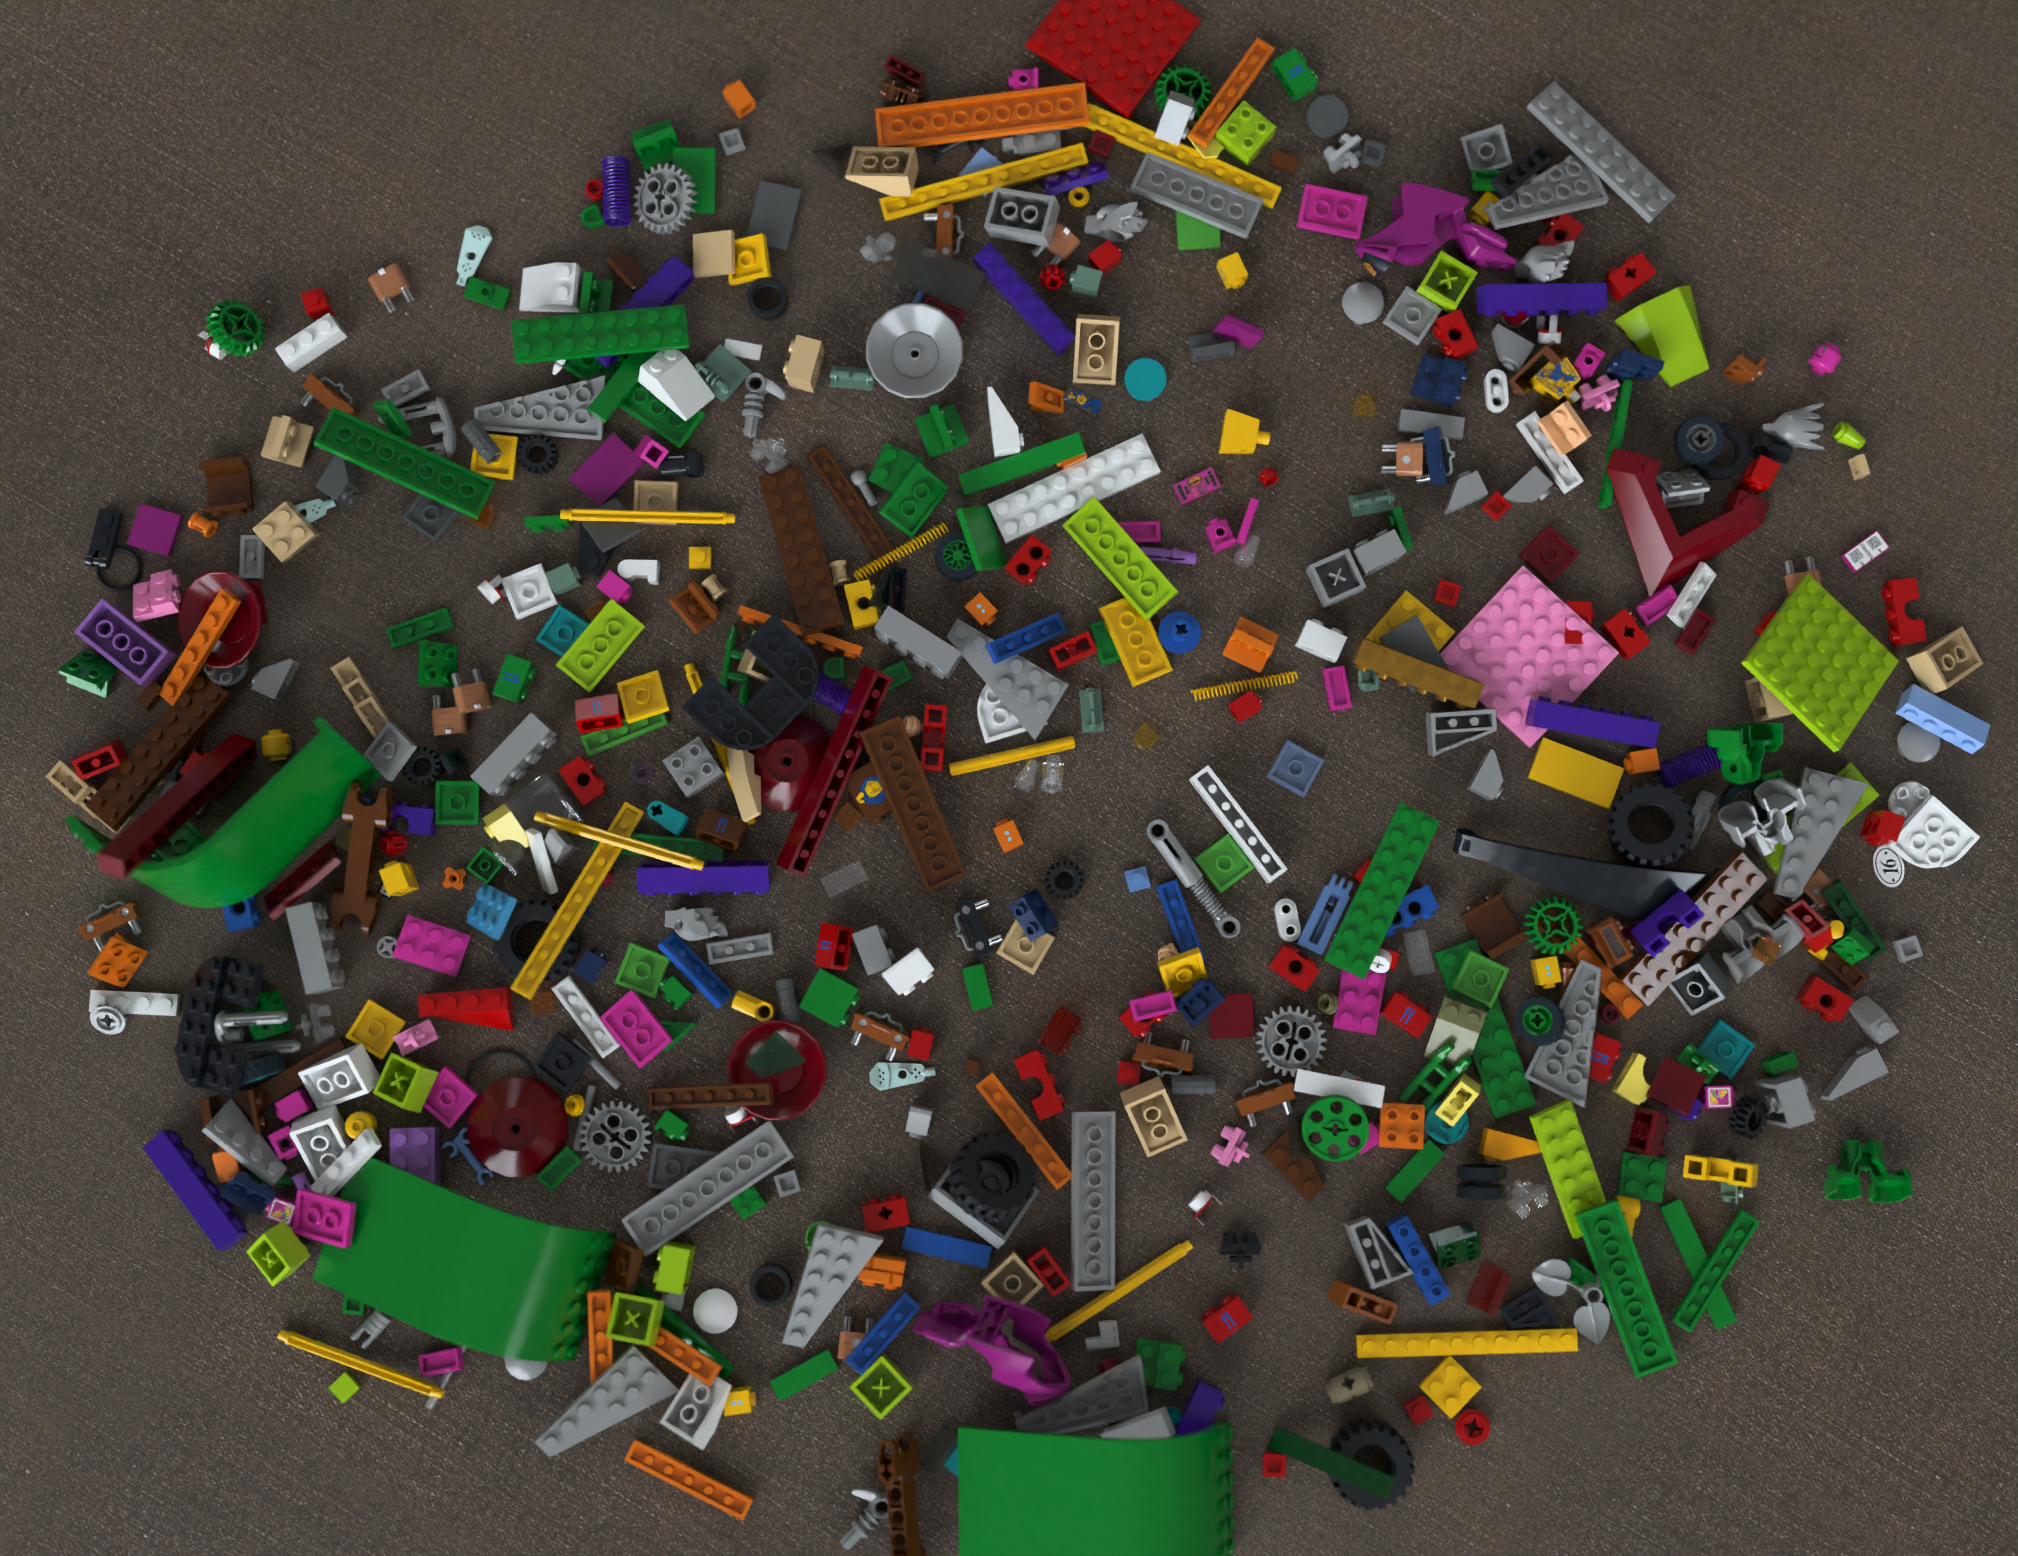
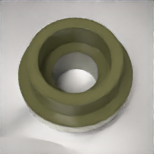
M1333 993L1321 995L1318 999V1008L1324 1014L1331 1015L1335 1013L1338 1008L1337 996Z

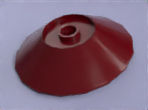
M227 570L208 571L195 578L184 591L178 612V630L186 648L221 588L229 590L242 601L204 665L212 669L231 668L245 661L256 647L262 629L261 607L255 591L242 577Z
M797 715L771 742L760 748L748 750L749 753L754 755V774L761 776V803L777 811L795 812L800 810L832 739L821 725L805 716ZM785 758L791 759L790 765H784Z
M766 1020L748 1028L734 1043L727 1061L728 1083L773 1081L774 1104L743 1107L750 1114L766 1120H789L806 1112L820 1097L827 1080V1059L819 1040L805 1027L788 1020ZM777 1065H780L783 1070L781 1073L775 1072V1067Z
M509 1077L490 1085L476 1098L468 1116L467 1137L474 1155L489 1170L506 1177H528L542 1171L562 1151L568 1138V1115L561 1098L548 1085L529 1077ZM513 1125H519L520 1131L514 1132L512 1129Z

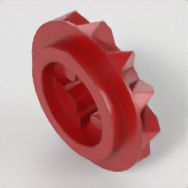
M1466 1409L1459 1413L1455 1420V1432L1462 1442L1468 1445H1478L1489 1436L1490 1422L1482 1411ZM1472 1420H1475L1474 1423L1481 1429H1473L1470 1433L1469 1428L1464 1424H1471Z

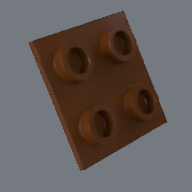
M887 77L885 80H878L879 83L886 85V87L882 86L880 95L884 99L890 101L895 99V103H898L901 93L904 92L900 105H904V103L905 105L922 103V101H919L920 97L926 96L921 94V89L911 85L901 86L902 82Z

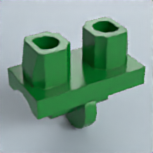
M1687 1043L1675 1059L1676 1062L1707 1076L1704 1081L1705 1085H1709L1712 1078L1721 1069L1690 1043Z

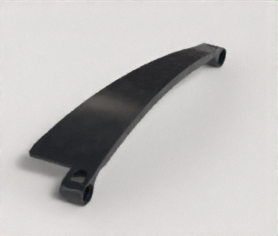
M1463 828L1457 829L1452 849L1456 854L1486 861L1551 889L1640 920L1647 918L1655 909L1663 905L1681 889L1692 899L1720 869L1715 868L1713 872H1701L1591 859L1491 840L1477 835L1472 830Z

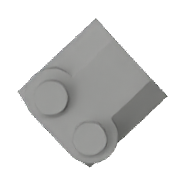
M1502 124L1460 137L1469 171L1505 170L1513 164Z

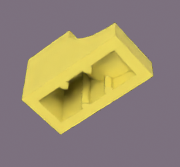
M505 804L482 818L487 824L484 829L490 838L495 836L499 842L515 840L525 848L530 846L525 831Z
M1632 1053L1611 1090L1631 1103L1640 1105L1641 1102H1645L1648 1098L1646 1094L1650 1088V1085L1645 1082L1643 1076V1066L1646 1057L1639 1053Z
M1463 1073L1451 1087L1443 1102L1436 1109L1435 1114L1453 1127L1479 1095L1481 1085Z

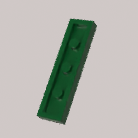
M1835 880L1820 891L1838 920L1843 923L1846 932L1855 928L1874 946L1871 953L1864 957L1867 961H1872L1887 950L1840 880Z

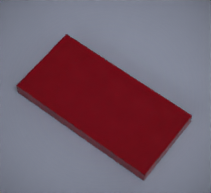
M328 841L264 896L268 916L271 919L275 920L286 911V908L293 905L341 863L336 845L333 842Z

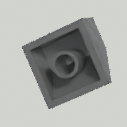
M337 455L334 456L315 485L320 491L348 509L351 505L356 504L361 492L355 464Z
M1708 952L1693 959L1682 971L1675 975V979L1668 985L1691 1016L1725 999L1734 988Z

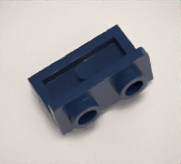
M1037 889L1009 905L1030 942L1035 941L1059 926L1055 916L1051 913Z
M1198 979L1192 984V990L1188 993L1184 992L1176 999V1009L1182 1012L1192 1027H1196L1227 999L1212 979Z
M245 1172L233 1174L220 1196L256 1216L261 1215L266 1205L274 1200L277 1193L273 1192V1188L268 1184L262 1182L259 1184L253 1181V1177Z

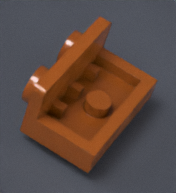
M1738 354L1725 365L1721 373L1729 381L1743 386L1748 381L1752 382L1756 376L1759 377L1766 368L1764 363L1767 358L1763 356L1757 362L1752 363Z
M695 581L690 582L687 588L669 600V603L695 635L713 624L720 614L717 605L708 599L703 588L697 585Z

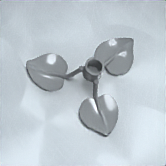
M1549 1259L1535 1267L1532 1271L1534 1282L1546 1294L1552 1296L1563 1295L1566 1292L1567 1284L1581 1292L1588 1306H1580L1575 1311L1573 1316L1574 1326L1582 1335L1591 1339L1596 1344H1600L1609 1327L1610 1313L1608 1308L1601 1303L1603 1294L1599 1289L1601 1284L1598 1275L1596 1274L1595 1284L1586 1283L1580 1287L1568 1280L1571 1276V1270L1563 1260Z

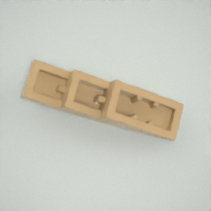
M348 656L330 669L354 705L353 708L375 739L385 724L391 720L352 658Z
M727 748L728 766L735 799L742 820L747 822L761 815V776L754 774L753 754L749 753L748 750Z
M61 760L47 774L46 778L74 803L79 804L92 817L99 819L113 833L118 834L132 818L130 816L118 831L111 829L85 806L98 792L99 789L86 779L81 781L77 772Z

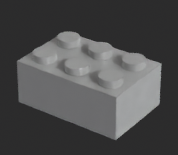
M995 187L984 228L990 237L1050 247L1060 205L1055 196Z
M1773 1075L1754 1081L1759 1101L1766 1104V1109H1768L1766 1114L1768 1116L1767 1124L1793 1128L1815 1121V1108L1808 1099V1087L1801 1077Z

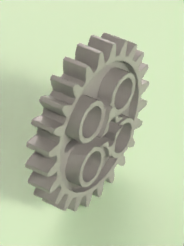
M666 163L665 166L658 164L657 168L651 167V174L644 172L645 180L639 178L642 185L641 187L635 186L639 193L633 195L634 198L638 199V202H635L633 206L639 208L635 214L641 216L638 221L644 223L645 228L663 235L665 232L672 234L673 230L680 231L679 224L686 226L685 218L692 219L689 212H695V209L691 206L697 203L692 197L697 192L692 190L695 183L690 182L692 177L686 174V170L674 164Z
M1287 1006L1286 1012H1284L1282 1007H1279V1014L1270 1011L1272 1018L1264 1016L1267 1023L1266 1025L1259 1024L1263 1031L1256 1032V1035L1260 1036L1261 1040L1255 1041L1256 1044L1261 1045V1048L1256 1051L1264 1053L1260 1060H1268L1266 1067L1269 1068L1274 1065V1073L1282 1069V1076H1285L1287 1071H1289L1291 1077H1294L1297 1069L1303 1070L1305 1068L1307 1071H1311L1310 1064L1318 1066L1315 1059L1316 1057L1323 1059L1319 1051L1326 1050L1325 1047L1321 1046V1043L1327 1041V1039L1320 1036L1325 1032V1030H1318L1321 1022H1313L1316 1015L1313 1014L1307 1017L1308 1010L1305 1009L1300 1013L1299 1006L1295 1008L1294 1012L1291 1006ZM1280 1022H1285L1288 1026L1285 1034H1280L1277 1030ZM1296 1022V1028L1293 1033V1039L1296 1040V1043L1291 1044L1289 1060H1285L1289 1048L1286 1038H1291L1292 1024ZM1302 1027H1307L1309 1030V1035L1305 1039L1299 1037V1029ZM1280 1043L1283 1046V1052L1276 1056L1272 1048L1275 1044ZM1298 1048L1304 1050V1058L1302 1060H1296L1294 1057V1052Z
M613 1100L610 1103V1107L604 1102L602 1103V1110L597 1107L594 1108L596 1115L587 1114L590 1122H582L587 1128L580 1130V1133L584 1134L585 1137L580 1139L579 1142L586 1143V1146L581 1150L589 1151L585 1157L586 1159L594 1158L591 1165H595L597 1162L600 1163L599 1170H602L605 1165L608 1166L609 1173L613 1167H616L617 1173L621 1171V1166L629 1170L630 1162L636 1166V1158L644 1159L641 1151H649L644 1145L652 1141L646 1138L652 1131L645 1130V1127L650 1122L643 1123L642 1120L646 1115L638 1116L639 1108L632 1111V1103L628 1104L625 1108L623 1101H620L619 1105L616 1106ZM611 1115L619 1117V1126L613 1127L609 1124L608 1120ZM603 1123L612 1133L618 1131L620 1133L619 1138L629 1144L631 1149H627L619 1140L612 1141V1134L601 1128L600 1124ZM627 1129H634L637 1132L636 1140L631 1141L626 1138ZM598 1132L603 1133L606 1137L605 1143H596L594 1139L595 1134ZM614 1146L621 1147L623 1151L622 1157L616 1158L612 1155L611 1150Z

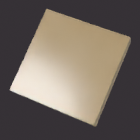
M733 230L693 234L694 277L701 278L735 274V232Z
M635 480L633 510L677 511L678 481ZM635 522V524L677 525V523Z
M1015 919L996 953L1034 975L1055 937L1046 933L1035 941L1030 942L1019 922Z

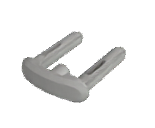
M436 397L435 401L397 409L401 412L404 421L437 413L440 414L441 421L433 422L430 426L433 435H444L442 436L443 442L421 447L439 456L447 454L451 457L456 450V427L452 413L444 399ZM378 416V421L385 424L381 417Z
M220 1011L216 1016L215 1033L221 1046L247 1052L246 1055L293 1053L301 1048V1043L295 1040L240 1043L239 1041L244 1039L243 1028H230V1026L280 1024L288 1020L289 1016L286 1012L266 1011L227 1014L225 1011Z

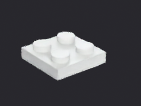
M541 563L502 578L503 587L517 620L558 604Z

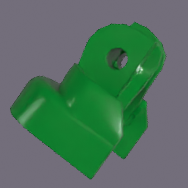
M1783 723L1732 724V727L1707 729V744L1710 747L1717 748V757L1722 760L1721 771L1724 778L1729 782L1739 785L1761 779V764L1765 752H1776L1783 744Z
M1847 1139L1842 1143L1840 1150L1842 1169L1837 1168V1165L1833 1162L1826 1169L1827 1179L1823 1182L1824 1197L1826 1199L1852 1200L1861 1197L1860 1171L1869 1172L1871 1181L1867 1184L1868 1200L1871 1202L1895 1203L1913 1196L1912 1177L1906 1167L1896 1171L1886 1170L1883 1142L1868 1140L1866 1143H1861L1858 1139Z

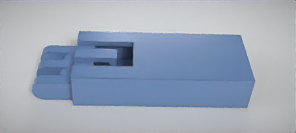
M1333 873L1328 885L1323 886L1296 941V944L1318 955L1323 954L1350 898L1348 894L1354 884L1353 881L1349 880L1346 888L1343 887L1346 880L1343 876L1338 884L1335 883L1338 878L1336 873ZM1335 899L1338 900L1333 913L1324 909L1326 903L1333 906Z

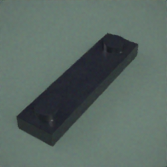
M1538 143L1497 175L1490 184L1503 198H1506L1546 166L1553 157Z

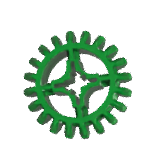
M1176 64L1174 71L1168 68L1167 74L1162 73L1160 76L1161 80L1157 81L1156 86L1158 88L1155 89V95H1157L1155 101L1160 103L1159 110H1163L1168 99L1166 89L1171 83L1174 86V92L1180 93L1181 91L1182 95L1193 98L1192 94H1194L1195 90L1198 89L1200 98L1193 105L1196 108L1194 116L1198 119L1200 112L1204 113L1206 106L1210 104L1209 98L1212 96V92L1209 89L1211 84L1206 83L1207 75L1201 77V69L1195 72L1194 65L1190 69H1186L1187 65L1183 64L1182 69H1180Z
M227 299L224 302L217 303L210 310L206 319L208 323L205 328L210 330L207 336L214 338L212 344L217 343L219 350L224 348L226 355L233 353L235 357L240 355L245 357L255 353L262 346V342L266 337L264 335L266 328L262 327L264 320L257 318L259 313L252 311L253 306L247 308L245 302L239 304L237 299L232 301Z
M1552 896L1551 900L1548 897H1543V903L1540 900H1536V907H1529L1532 914H1525V917L1530 919V921L1523 922V926H1529V930H1525L1524 933L1525 935H1532L1527 941L1529 943L1536 941L1533 948L1538 949L1541 947V953H1546L1549 949L1550 955H1555L1556 950L1558 954H1563L1564 948L1567 951L1572 950L1570 943L1572 945L1578 944L1574 937H1582V934L1577 932V929H1583L1584 926L1578 925L1577 921H1581L1583 918L1582 916H1575L1579 909L1571 910L1572 902H1568L1565 905V898H1560L1558 901L1557 896ZM1550 907L1561 910L1553 917L1543 913L1544 910ZM1566 917L1569 922V931L1564 927ZM1538 918L1543 925V930L1540 934L1537 927ZM1555 921L1557 928L1551 930L1550 926L1552 925H1550V922ZM1553 934L1564 938L1556 944L1546 941Z

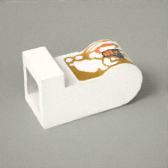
M627 559L619 563L617 570L624 580L633 581L636 578L648 579L650 584L659 585L660 563L657 560Z

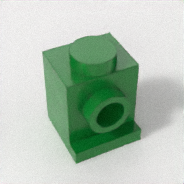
M667 976L659 984L660 989L664 992L662 996L669 1003L674 1001L676 1004L673 1007L676 1010H679L694 994L676 976L671 978Z
M667 1109L654 1129L658 1131L662 1128L664 1129L663 1134L674 1140V1138L684 1141L691 1131L688 1128L691 1123L673 1110Z

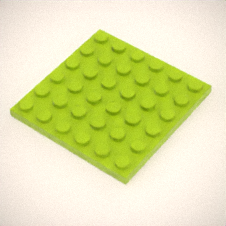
M1807 573L1801 577L1741 664L1833 752L1841 749L1899 660Z

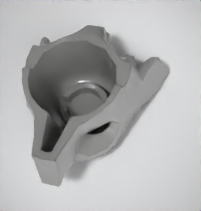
M1130 202L1123 205L1110 204L1101 208L1096 215L1086 216L1084 232L1101 236L1112 242L1116 240L1125 242L1128 238L1133 237V232L1143 230L1148 219L1142 218L1143 212L1136 209L1138 202Z
M1574 240L1565 241L1553 246L1539 245L1531 248L1523 258L1516 259L1517 262L1514 265L1516 277L1526 278L1532 284H1545L1564 275L1563 270L1568 269L1566 264L1570 260L1566 257L1571 255L1573 251Z
M1824 403L1786 412L1773 423L1762 424L1758 430L1767 432L1772 439L1793 446V448L1801 447L1822 450L1824 449L1823 446L1812 441L1820 438L1821 435L1816 433L1822 431L1824 425L1815 421L1821 418L1820 415L1811 412L1822 407Z
M682 908L675 911H665L664 927L674 929L684 940L698 941L715 936H729L725 924L722 921H718L719 916H714V909L712 908L689 910Z

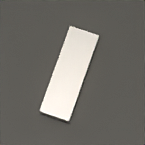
M1704 562L1698 564L1667 614L1678 627L1684 628L1717 575Z
M534 828L525 830L542 889L549 894H554L558 892L542 833Z

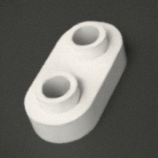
M1493 369L1484 378L1485 402L1491 412L1499 413L1509 403L1507 377L1502 370ZM1491 379H1496L1498 384H1492ZM1494 399L1499 401L1498 406L1494 405Z
M1287 898L1281 899L1274 906L1278 933L1284 941H1295L1301 934L1297 907L1292 900ZM1284 905L1289 907L1288 913L1282 911ZM1289 926H1291L1294 929V933L1292 935H1289L1286 932V929Z

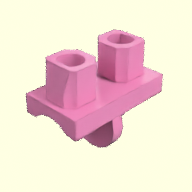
M1603 375L1596 380L1598 388L1592 389L1587 383L1579 387L1578 393L1581 395L1580 407L1583 411L1594 406L1595 409L1602 408L1607 412L1611 410V403L1616 401L1615 396L1618 395L1617 387L1620 383L1617 379L1612 381L1607 375Z
M429 1018L393 1036V1039L397 1043L401 1055L404 1056L439 1039V1036Z
M1224 1126L1220 1136L1229 1140L1226 1148L1216 1144L1211 1151V1154L1219 1160L1218 1163L1229 1167L1232 1159L1239 1163L1242 1156L1249 1158L1250 1154L1245 1152L1249 1144L1245 1141L1242 1142L1247 1132L1237 1127L1235 1129Z

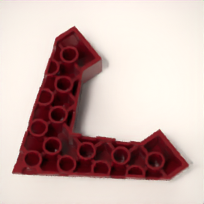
M1614 448L1606 471L1608 477L1611 478L1614 487L1613 493L1617 505L1620 506L1623 515L1622 520L1633 553L1636 554L1637 566L1641 578L1644 579L1648 597L1667 584H1674L1695 570L1700 562L1706 563L1763 525L1769 504L1754 494L1743 490L1729 491L1722 512L1678 534L1655 483L1662 461L1644 454Z

